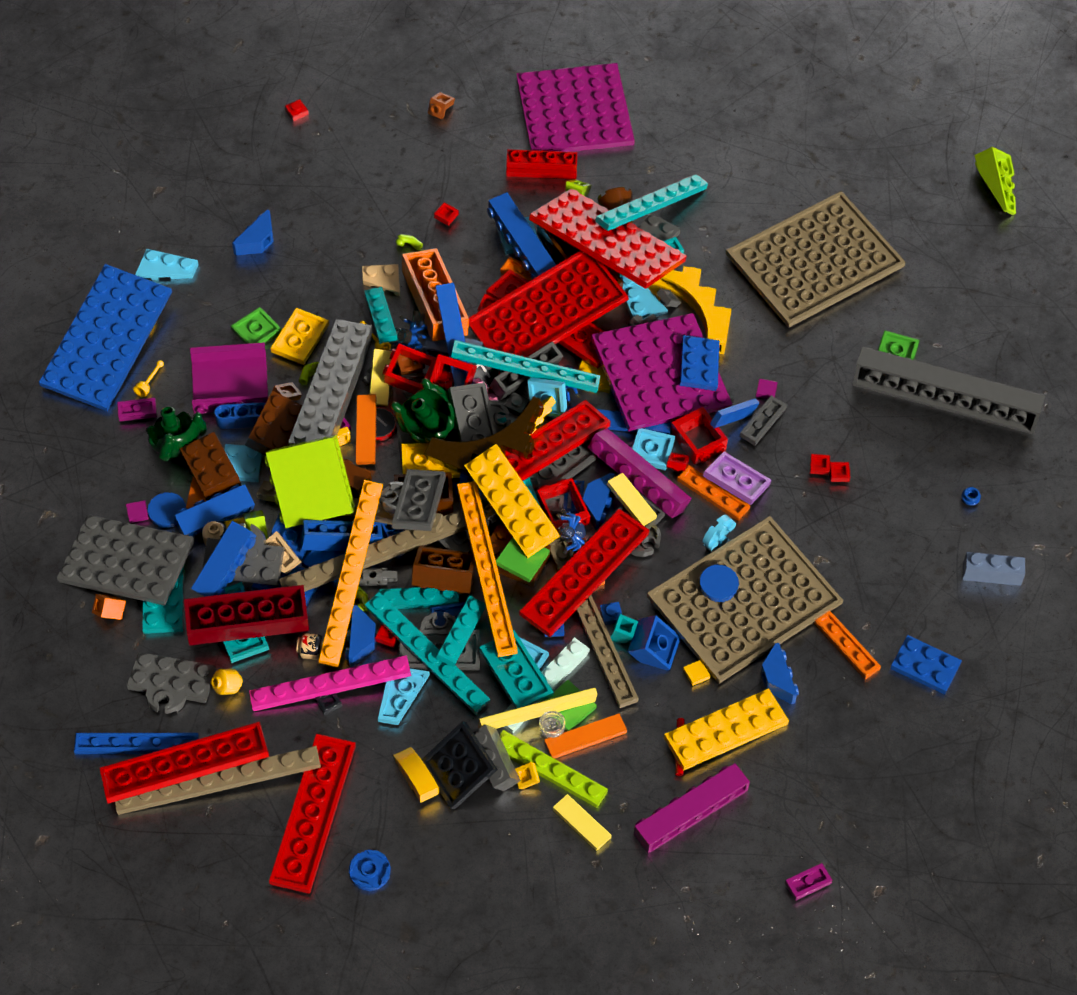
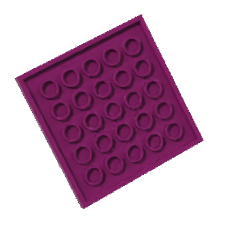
M617 63L516 73L530 150L574 152L634 145V135Z
M693 313L591 335L590 339L628 431L672 422L701 407H704L708 413H713L733 405L719 371L718 388L716 391L680 386L682 337L686 335L704 338Z

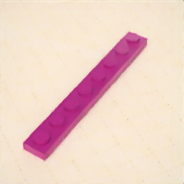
M407 655L249 690L251 705L254 712L318 696L410 677L411 672Z

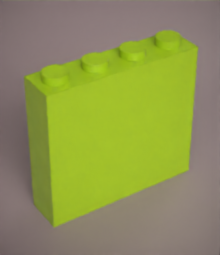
M337 435L272 449L266 452L265 463L271 471L270 482L276 490L275 501L280 506L281 512L279 516L285 528L302 525L303 520H324L351 514L356 510Z

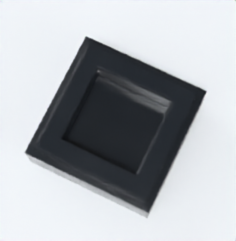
M336 693L315 697V701L324 715L342 707V703Z

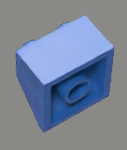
M656 615L641 618L638 620L628 653L640 663L670 670L679 645L680 636Z

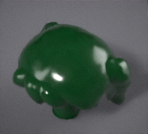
M423 378L421 381L423 389L414 393L402 405L398 402H393L391 407L395 412L396 421L402 432L408 433L416 442L430 443L432 437L441 440L447 437L448 433L454 428L455 412L448 392L442 387L433 384L427 378Z
M173 407L163 408L160 411L162 417L157 419L154 426L146 428L149 444L158 453L159 459L163 461L182 456L180 448L198 440L199 437L204 436L207 432L206 422L202 419L200 412H196L192 419L189 413L184 411L175 415Z

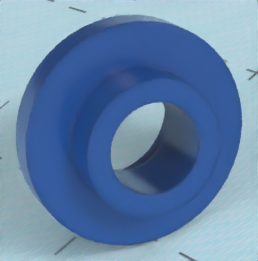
M968 487L962 492L961 498L965 504L973 506L980 502L981 495L978 489Z

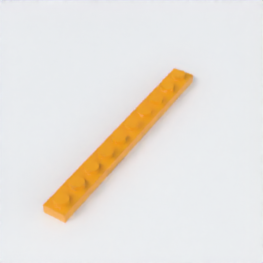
M364 480L319 658V663L339 667L383 489V484L367 480Z
M475 481L457 484L497 657L517 654L518 650L477 484Z

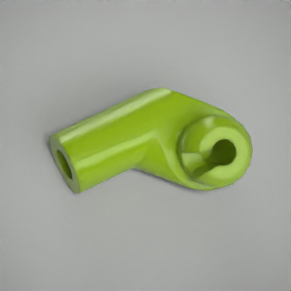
M400 234L395 241L401 247L408 243L417 251L423 247V243L411 235Z
M313 362L303 367L299 378L300 384L306 385L308 383L309 377L315 374L319 362Z
M358 586L356 597L360 603L356 605L363 612H367L365 604L369 601L368 595Z

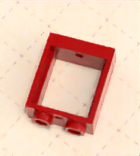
M398 344L396 349H392L389 357L391 359L390 364H386L382 373V375H385L384 383L414 394L423 389L422 384L392 373L399 356L402 355L428 365L429 369L425 378L429 381L437 358Z
M438 354L430 382L438 385L444 364L468 371L464 385L472 384L477 369L476 365Z
M704 407L671 423L670 433L675 436V440L684 452L690 456L689 458L694 465L700 462L704 463L716 454H722L727 448L728 438L719 427L713 428L710 425L712 417ZM704 424L716 441L697 449L686 435V432Z
M573 478L561 479L550 486L544 485L536 493L541 509L559 535L566 533L565 527L569 524V521L561 519L554 521L545 502L547 499L569 492L578 511L575 515L581 518L579 522H581L583 527L590 523L591 516Z

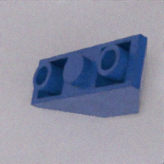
M267 209L263 214H260L251 225L246 227L240 236L234 239L232 245L236 256L262 253L273 243L270 211Z
M614 473L607 474L587 484L583 501L591 516L590 522L595 530L606 521L607 513H605V510L610 508L612 497H610L612 491L607 486V482L615 477Z
M357 605L353 606L349 622L351 630H347V642H350V647H346L345 659H349L350 667L356 666L374 652L376 643V623Z
M775 643L762 664L760 675L765 690L769 688L774 696L790 704H795L796 697L799 695L798 686L796 683L793 684V673L791 667L786 664L787 656L785 650L781 649L779 643Z

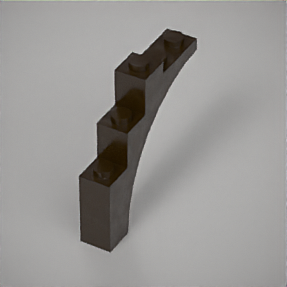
M533 396L526 409L514 422L496 434L480 440L451 442L432 437L424 455L429 461L466 476L470 474L464 465L495 444L498 445L504 455H506L505 451H508L526 459L528 454H531L534 449V441L529 434L534 432L535 422L543 413V404L539 398Z

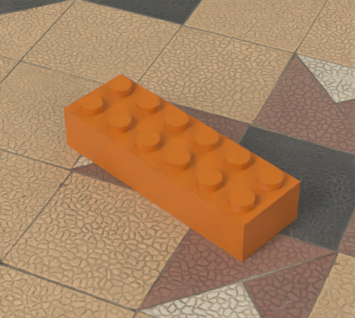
M437 248L402 254V273L423 321L427 325L429 335L432 341L444 340L445 336L435 286L453 282ZM456 291L464 336H467L469 318Z

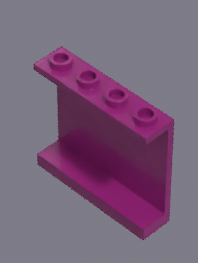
M265 342L190 348L193 382L192 406L194 413L215 412L218 406L227 404L260 402L266 404L268 400Z

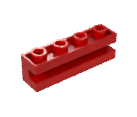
M507 149L506 176L576 179L578 152Z

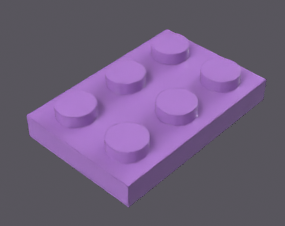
M723 452L703 474V477L749 505L755 502L770 486L772 481L726 452Z

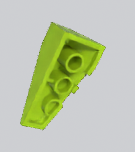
M990 147L975 155L976 169L1003 211L1015 215L1016 203L1015 196L1012 193L1015 184L1011 182V177L1014 176L1011 156L994 147Z

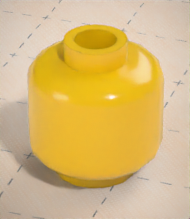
M219 669L213 674L211 685L219 695H232L237 693L242 686V677L236 669Z

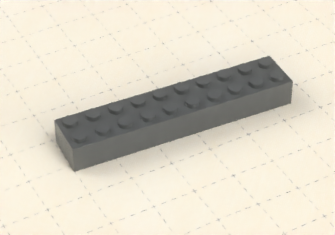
M339 319L335 320L288 441V446L338 435L372 342V325Z
M863 346L852 383L854 386L1034 434L1045 395L1037 392L1026 391L1018 387L1004 385L1000 382L989 381L981 377H974L963 372L948 370L944 367H937L925 362L911 360L907 357L904 358Z

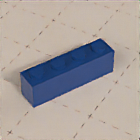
M235 485L224 494L222 492L217 493L208 501L201 500L196 502L192 508L178 510L176 515H174V523L179 533L193 537L202 533L203 527L211 521L225 523V521L232 520L254 510L255 503L246 485Z
M303 520L301 531L302 550L346 551L354 521ZM374 522L369 544L382 540L380 522Z
M232 521L191 589L204 597L225 594L224 589L228 583L233 581L238 566L244 563L245 554L248 549L254 546L256 535Z

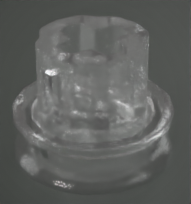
M557 711L545 712L539 720L541 733L546 738L559 737L565 730L564 716Z

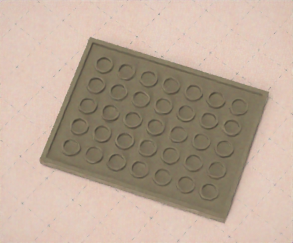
M842 191L726 250L728 258L788 328L905 267L906 263Z
M771 516L647 593V598L698 660L702 661L718 684L769 652L775 643H783L814 623L816 619L843 603V599ZM713 565H724L736 573L739 579V587L736 594L730 600L714 602L711 598L705 597L702 594L699 580L706 568Z

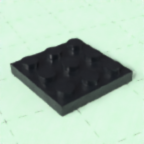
M463 721L421 759L433 776L440 793L451 809H456L498 770L467 722Z

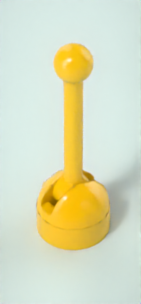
M372 333V338L376 341L375 349L390 351L391 344L389 342L379 344L378 338Z
M162 360L157 361V366L146 381H140L133 388L135 394L140 397L147 396L150 391L148 383L158 369L163 367L164 362Z

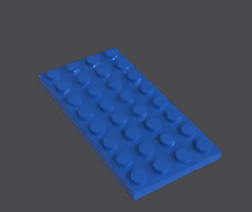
M105 264L41 377L39 385L108 412L171 296L172 289Z

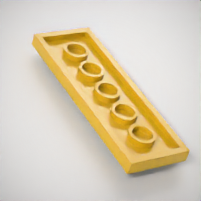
M497 444L464 465L527 558L560 537Z
M768 688L665 733L663 738L684 771L786 726L789 720Z

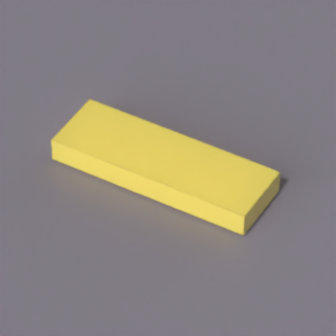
M381 349L373 350L369 394H376L377 406L387 407L390 385L384 383L385 375H382L385 365H389L391 362L389 357L392 351Z
M623 473L607 482L610 490L630 515L640 524L645 526L657 518L656 513Z
M568 794L553 806V811L596 851L611 839V834Z

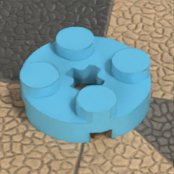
M726 514L716 520L719 523L715 527L711 526L703 538V546L710 551L715 550L718 545L720 547L723 546L728 540L726 536L736 526V522Z

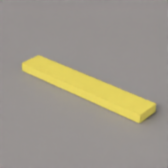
M590 688L479 719L478 728L486 724L497 729L593 703L596 701L597 691L596 688Z

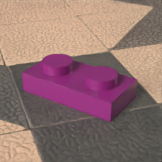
M155 398L117 402L119 422L157 417Z
M821 863L785 880V885L796 901L832 884L833 880Z

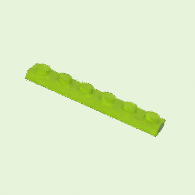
M505 730L500 734V738L511 760L520 765L530 762L535 763L539 776L590 805L598 808L608 793V789Z

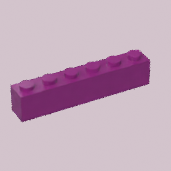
M608 428L595 433L587 447L618 474L623 473L637 490L671 518L685 511L692 499L689 495Z
M736 763L731 766L727 765L717 775L704 779L701 785L688 789L682 797L672 799L666 807L656 809L647 819H640L635 824L634 836L646 852L650 853L748 791L750 781Z

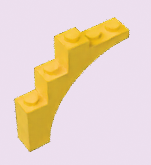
M683 266V272L672 270L652 284L671 290L687 302L699 316L705 329L706 339L719 340V354L725 353L732 309L714 306L716 289L699 286L701 269Z

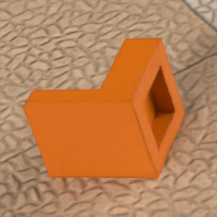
M96 594L92 613L103 618L121 620L126 601L116 596Z

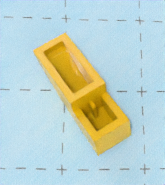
M412 747L393 755L411 790H414L420 803L439 794V787L433 776Z

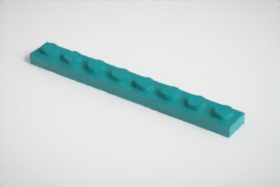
M692 175L597 215L595 222L607 231L701 192L707 189L708 183L700 176Z
M454 341L451 358L533 378L565 382V386L594 393L598 391L600 375L466 342Z
M380 592L365 604V608L475 715L490 702V698L456 665L452 667L436 659L440 650Z

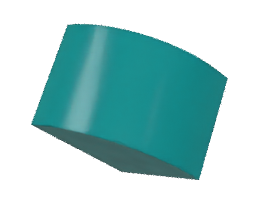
M620 614L614 623L610 635L612 641L616 643L630 642L634 636L638 621Z

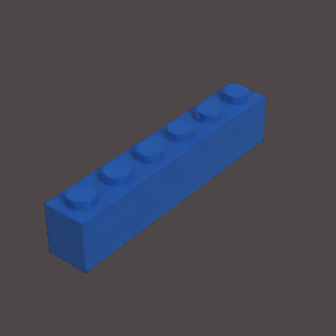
M507 192L488 200L487 212L489 217L495 220L497 229L503 232L507 244H511L515 256L521 259L523 268L529 271L531 279L556 266Z

